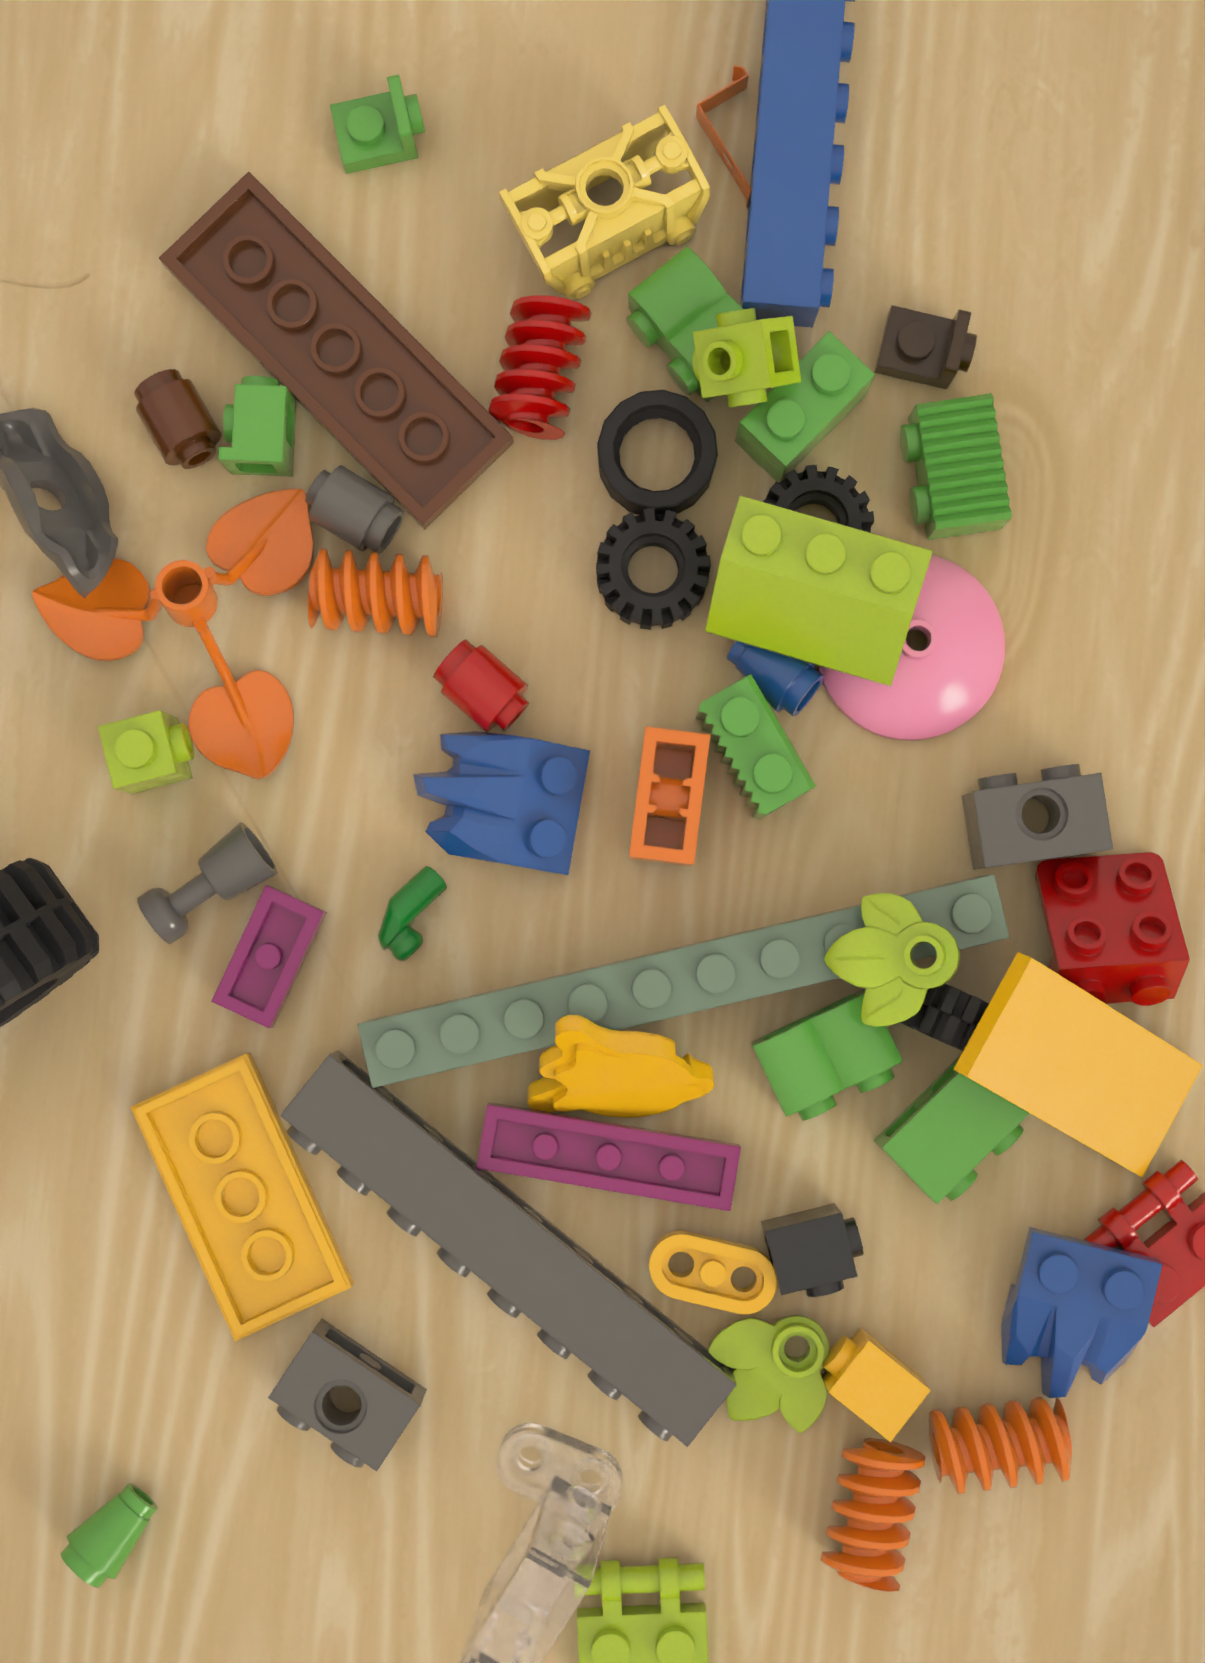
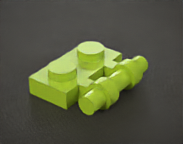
M678 1557L658 1558L659 1565L620 1566V1560H601V1567L575 1568L576 1596L602 1595V1607L577 1608L579 1663H709L705 1603L680 1604V1591L705 1590L704 1563L678 1564ZM660 1592V1605L622 1606V1594Z

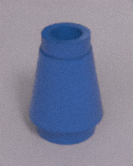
M737 641L733 644L727 655V660L733 663L744 677L752 675L766 701L776 712L784 709L793 717L799 714L809 703L824 679V675L814 669V664Z

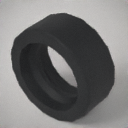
M667 390L639 392L620 402L604 420L597 442L599 474L610 497L628 512L642 515L643 510L646 508H655V514L665 515L666 509L678 514L694 506L709 488L718 457L716 432L705 411L688 397ZM662 418L675 422L687 432L693 443L694 462L690 473L680 484L668 490L651 491L639 487L627 477L620 462V448L623 438L633 426L647 419Z

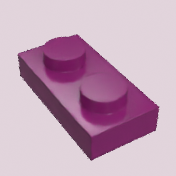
M265 885L211 1002L262 1026L273 1028L327 912L279 889Z

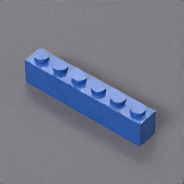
M766 0L750 184L751 192L740 306L743 309L755 308L756 320L793 316L794 326L813 328L819 308H829L831 304L834 269L823 268L825 245L835 246L838 230L839 207L828 206L830 184L840 185L843 169L844 145L833 144L835 123L845 124L847 116L849 84L838 83L840 62L850 63L854 40L855 23L844 22L845 1L855 2V0Z

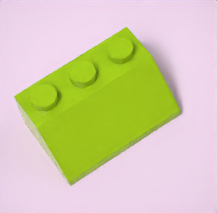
M740 496L720 558L705 632L891 687L933 551Z

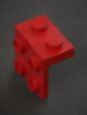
M1144 852L1041 861L1037 866L1035 879L1052 950L1048 968L1105 1004L1133 1002L1140 1006H1151L1162 1003L1167 999H1175L1190 957L1163 859L1156 853Z

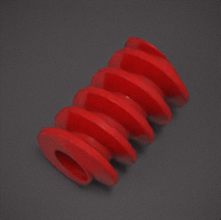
M546 295L521 297L515 300L511 307L510 315L514 323L507 327L504 337L510 347L502 351L499 360L502 369L505 371L496 376L494 388L499 396L491 399L488 411L500 424L517 433L541 440L561 439L564 437L565 432L550 424L549 421L550 418L568 417L570 408L566 404L554 399L555 394L573 393L576 384L572 380L560 375L561 369H578L581 364V359L578 356L565 350L566 345H583L587 337L583 331L571 326V322L589 321L592 313L589 307L563 297Z

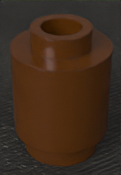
M168 369L153 374L137 386L134 392L139 402L136 412L166 464H181L184 469H192L204 464L216 454L215 445L220 441L222 433L191 380L183 379L180 372L176 369Z

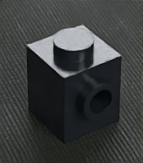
M835 1203L761 1221L770 1261L777 1277V1287L781 1295L805 1290L808 1297L825 1296L844 1289L843 1280L858 1277L853 1258L864 1255L859 1230L854 1217L843 1219L842 1212Z

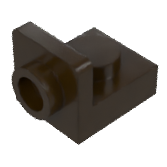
M891 305L874 373L947 389L958 371H968L973 358L977 334L967 332L971 312L958 309L955 317L949 319Z

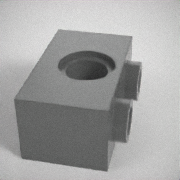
M1071 764L1042 769V781L1018 785L1016 773L979 778V790L962 795L973 870L1113 850L1102 773L1081 775L1080 765ZM1029 798L1042 802L1048 811V824L1041 833L1032 832L1023 823L1022 808Z
M321 1318L268 1398L279 1405L277 1412L289 1424L303 1431H308L312 1427L331 1440V1449L342 1460L355 1467H363L366 1464L377 1472L421 1406L427 1389ZM335 1386H348L352 1388L360 1397L361 1408L353 1412H344L337 1409L330 1399V1389Z

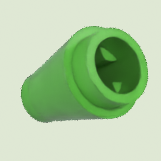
M129 1483L121 1493L119 1492L67 1535L69 1544L61 1552L63 1561L79 1578L93 1587L99 1588L107 1578L116 1579L149 1523L150 1517L158 1509L157 1505L140 1488Z

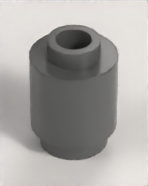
M342 465L338 466L332 473L326 470L320 472L311 484L305 502L311 505L309 513L311 521L360 551H365L369 548L374 552H378V554L382 553L394 538L404 517V510L394 505L393 496Z

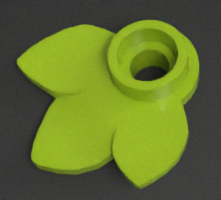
M893 893L866 895L862 897L861 902L862 919L866 927L852 930L841 936L830 947L824 961L841 979L855 986L866 988L861 1011L864 1024L876 1027L890 1026L906 1021L916 1015L923 1005L928 989L940 987L954 976L960 961V951L957 941L947 929L935 923L924 922L912 902L904 897ZM928 942L935 947L937 958L931 967L922 969L915 964L913 951L917 945Z
M789 1315L771 1324L761 1319L747 1317L726 1326L713 1338L708 1347L709 1354L720 1363L734 1368L733 1373L737 1385L727 1397V1411L731 1420H756L780 1409L789 1425L798 1433H802L822 1414L826 1404L827 1392L820 1372L824 1368L822 1366L823 1362L829 1356V1342L824 1330L815 1320L804 1315ZM793 1336H801L808 1341V1349L800 1357L789 1356L784 1351L786 1341Z

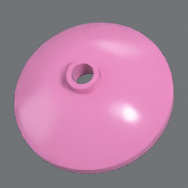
M935 555L931 556L909 630L916 629L925 634L927 647L925 650L915 651L907 645L905 640L891 687L817 665L818 671L824 675L823 686L837 708L853 723L875 735L895 740L915 741L946 734L970 720L988 701L999 681L1005 657V638L998 610L991 596L980 582L965 569L947 559Z

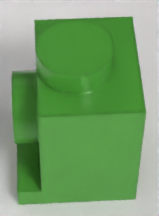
M266 376L243 377L241 384H235L234 404L225 405L223 433L225 441L232 443V447H219L218 460L230 474L293 477L297 403L288 388L280 386V382L274 378Z

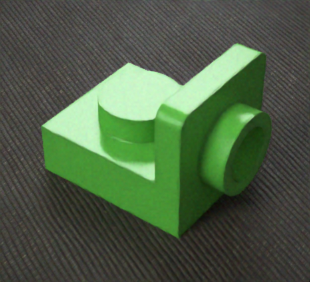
M399 74L387 77L389 92L330 105L346 174L418 158L413 135L425 133L417 94L404 96Z

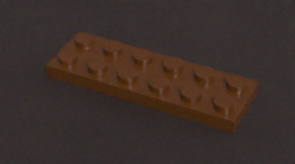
M249 171L159 257L163 266L282 386L288 388L291 395L394 497L424 530L514 443L513 436Z

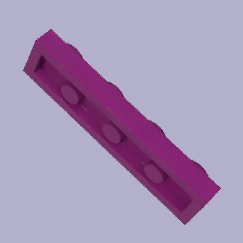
M488 1102L476 1168L731 1211L741 1146L729 1142Z

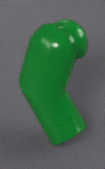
M425 866L388 902L378 933V939L383 950L388 948L399 961H406L422 946V935L414 930L411 925L416 917L447 889L445 881L431 867Z

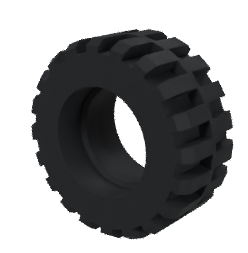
M33 858L13 862L0 870V1027H2L70 979L73 974L85 967L99 953L98 933L50 866Z

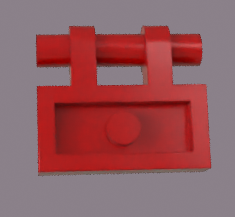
M1183 1160L1177 1162L1163 1175L1159 1171L1152 1174L1142 1183L1145 1190L1119 1211L1114 1207L1108 1210L1098 1219L1101 1226L1083 1239L1084 1241L1112 1248L1118 1246L1124 1251L1156 1258L1163 1264L1148 1323L1152 1327H1156L1205 1286V1192L1188 1206L1185 1204L1181 1194L1199 1179ZM1162 1210L1170 1221L1142 1242L1135 1231Z

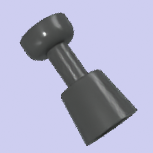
M240 822L198 860V865L202 871L198 876L172 894H169L163 888H152L137 898L139 908L150 926L168 944L174 943L186 934L188 930L186 914L216 893L224 900H230L278 874V870L269 853L244 823Z

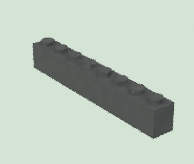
M339 1050L327 1056L280 1115L291 1124L287 1133L298 1145L314 1155L323 1150L341 1165L337 1170V1174L346 1184L365 1196L371 1190L391 1206L387 1214L400 1228L413 1236H417L420 1231L424 1232L441 1246L437 1251V1255L448 1267L463 1277H467L470 1272H473L491 1287L487 1295L495 1305L513 1318H517L522 1312L541 1328L537 1336L550 1350L564 1359H567L571 1353L591 1368L587 1376L597 1388L614 1400H618L623 1394L642 1410L638 1415L640 1421L662 1440L669 1441L673 1435L688 1447L736 1387L735 1376L730 1367L713 1358L709 1354L708 1349L487 1170L477 1169L476 1161L383 1086L372 1088L369 1075Z

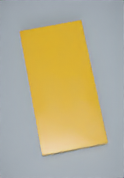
M1017 952L953 1070L1123 1168L1143 1177L1203 1065L1032 957Z
M251 1052L130 1107L234 1341L328 1299L354 1285L352 1276Z

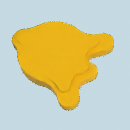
M567 1015L555 1023L556 1045L543 1051L539 1057V1072L544 1078L530 1083L527 1089V1104L532 1110L545 1112L584 1110L608 1117H645L663 1113L684 1102L708 1094L715 1086L714 1071L708 1063L695 1059L689 1053L682 1058L677 1056L675 1042L668 1037L639 1031L611 1030L598 1026L585 1017Z

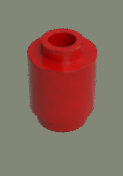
M467 639L460 642L446 656L433 675V678L443 686L441 693L485 732H489L496 725L503 731H506L529 705V702L522 696L528 684L486 647L480 645L476 648Z

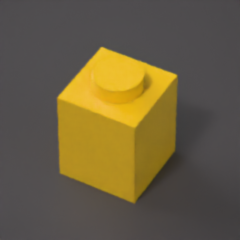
M861 1327L851 1339L846 1335L842 1336L830 1349L829 1356L822 1364L826 1369L822 1378L828 1393L889 1442L894 1439L931 1391L919 1373Z

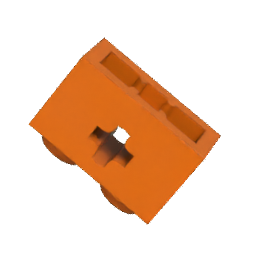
M645 726L628 859L688 867L694 865L710 734Z

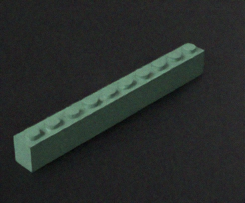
M994 874L898 895L912 902L924 922L935 923L947 929L957 941L959 950L1010 938ZM861 904L361 1022L357 1025L371 1087L384 1086L556 1045L555 1023L567 1015H579L598 1026L611 1030H621L838 979L840 977L826 965L824 958L830 947L841 936L852 930L866 927L862 919ZM928 942L917 945L913 951V960L937 955L935 947Z

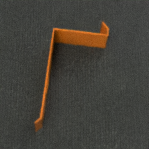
M734 65L732 80L735 82L698 103L696 118L745 196L747 208L751 188L705 115L706 112L747 89L749 77L744 67ZM724 153H725L726 157L728 158V160L730 161L732 167L730 166V164L728 163L727 159L725 158Z

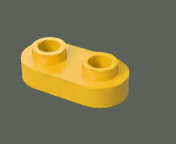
M677 1230L660 1237L650 1252L649 1270L651 1279L657 1289L670 1298L737 1314H752L765 1308L771 1302L776 1292L777 1277L770 1259L761 1250L749 1245L690 1231ZM677 1252H686L693 1259L691 1268L684 1273L674 1272L668 1265L670 1257ZM743 1266L749 1267L755 1272L753 1282L744 1288L735 1286L731 1282L734 1270Z

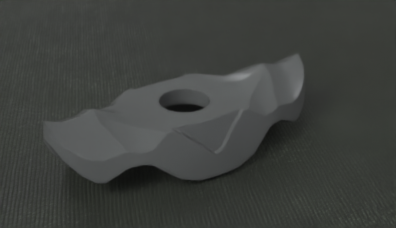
M28 408L0 414V487L6 492L11 507L25 533L56 564L78 594L86 598L106 576L115 558L118 546V538L113 533L110 525L109 502L105 489L91 463L81 452L70 447L59 435L51 415L46 410ZM32 488H40L51 492L59 500L61 509L47 510L38 506Z

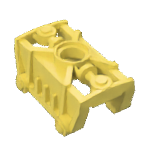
M663 105L651 117L634 126L630 122L621 126L620 133L547 172L543 168L534 172V178L509 192L507 189L500 191L499 198L536 263L545 283L559 294H566L568 299L572 300L587 296L595 286L594 281L664 243L668 242L670 246H680L691 240L696 232L694 225L698 223L710 198V186L666 106ZM659 170L666 174H676L687 170L693 179L667 194L643 190L652 184L650 175ZM612 177L622 185L623 193L620 199L608 206L592 202L586 193L587 190ZM566 219L571 226L585 220L576 242L546 258L543 257L539 248L551 239L553 226Z

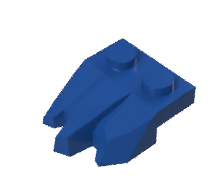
M472 731L440 734L441 750L453 758V767L445 772L413 774L418 796L446 806L444 816L430 822L425 832L449 855L568 875L590 750L533 738Z
M1029 1227L1016 1284L1010 1285L1001 1323L1002 1363L1005 1365H1022L1029 1356L1040 1357L1042 1394L1048 1398L1067 1396L1080 1365L1086 1366L1092 1380L1102 1385L1127 1361L1145 1335L1163 1264L1156 1258Z

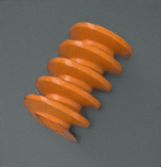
M320 548L309 579L308 621L310 629L315 626L321 613L325 627L336 631L341 626L346 614L350 628L354 632H362L372 615L376 631L380 634H387L390 631L396 617L404 635L412 636L421 618H423L427 634L430 637H437L439 634L443 604L442 572L440 575L433 573L429 555H422L415 573H409L404 555L400 553L396 554L390 571H383L378 552H371L365 568L358 569L352 550H346L339 568H334L331 565L327 549Z
M1036 1397L1032 1399L1028 1408V1415L1018 1401H1008L1005 1403L1002 1419L992 1404H983L979 1408L977 1423H975L970 1411L966 1407H957L953 1413L951 1427L939 1409L929 1412V1436L937 1478L941 1482L942 1477L949 1476L958 1494H965L968 1473H975L984 1491H991L994 1470H1001L1010 1488L1017 1487L1020 1467H1027L1036 1485L1043 1484L1046 1464L1051 1463L1062 1482L1069 1481L1072 1461L1071 1437L1066 1414L1058 1398L1055 1400L1053 1411L1044 1398Z
M866 1438L862 1447L844 1448L842 1451V1457L858 1466L857 1473L838 1474L836 1482L853 1492L852 1499L832 1501L831 1509L848 1520L847 1525L827 1527L826 1535L842 1544V1550L824 1551L821 1554L820 1561L835 1569L839 1576L863 1587L887 1592L899 1591L900 1584L893 1575L903 1572L905 1558L897 1549H901L909 1544L911 1534L902 1523L914 1519L916 1509L913 1502L905 1496L919 1493L921 1484L918 1476L910 1470L924 1467L926 1456L909 1446L894 1441L889 1442L884 1439Z

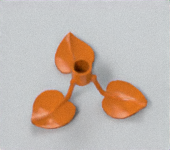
M303 489L278 490L256 496L228 510L216 521L207 538L206 552L211 562L218 568L227 571V573H218L210 566L203 570L192 561L178 560L169 563L159 572L155 588L150 590L146 578L133 564L114 558L106 576L86 598L78 594L64 575L49 584L33 590L32 596L36 607L51 631L75 652L97 661L120 660L134 654L143 642L144 629L142 621L154 620L162 606L177 624L184 627H195L224 686L211 687L203 691L191 707L188 717V728L196 748L206 759L215 765L257 780L268 777L282 762L290 746L294 728V710L285 687L269 672L262 670L249 672L235 682L207 622L215 614L218 605L217 594L213 588L214 584L231 586L240 578L243 585L250 592L262 596H271L287 592L304 579L313 560L314 542L309 519V506L305 502L306 493Z

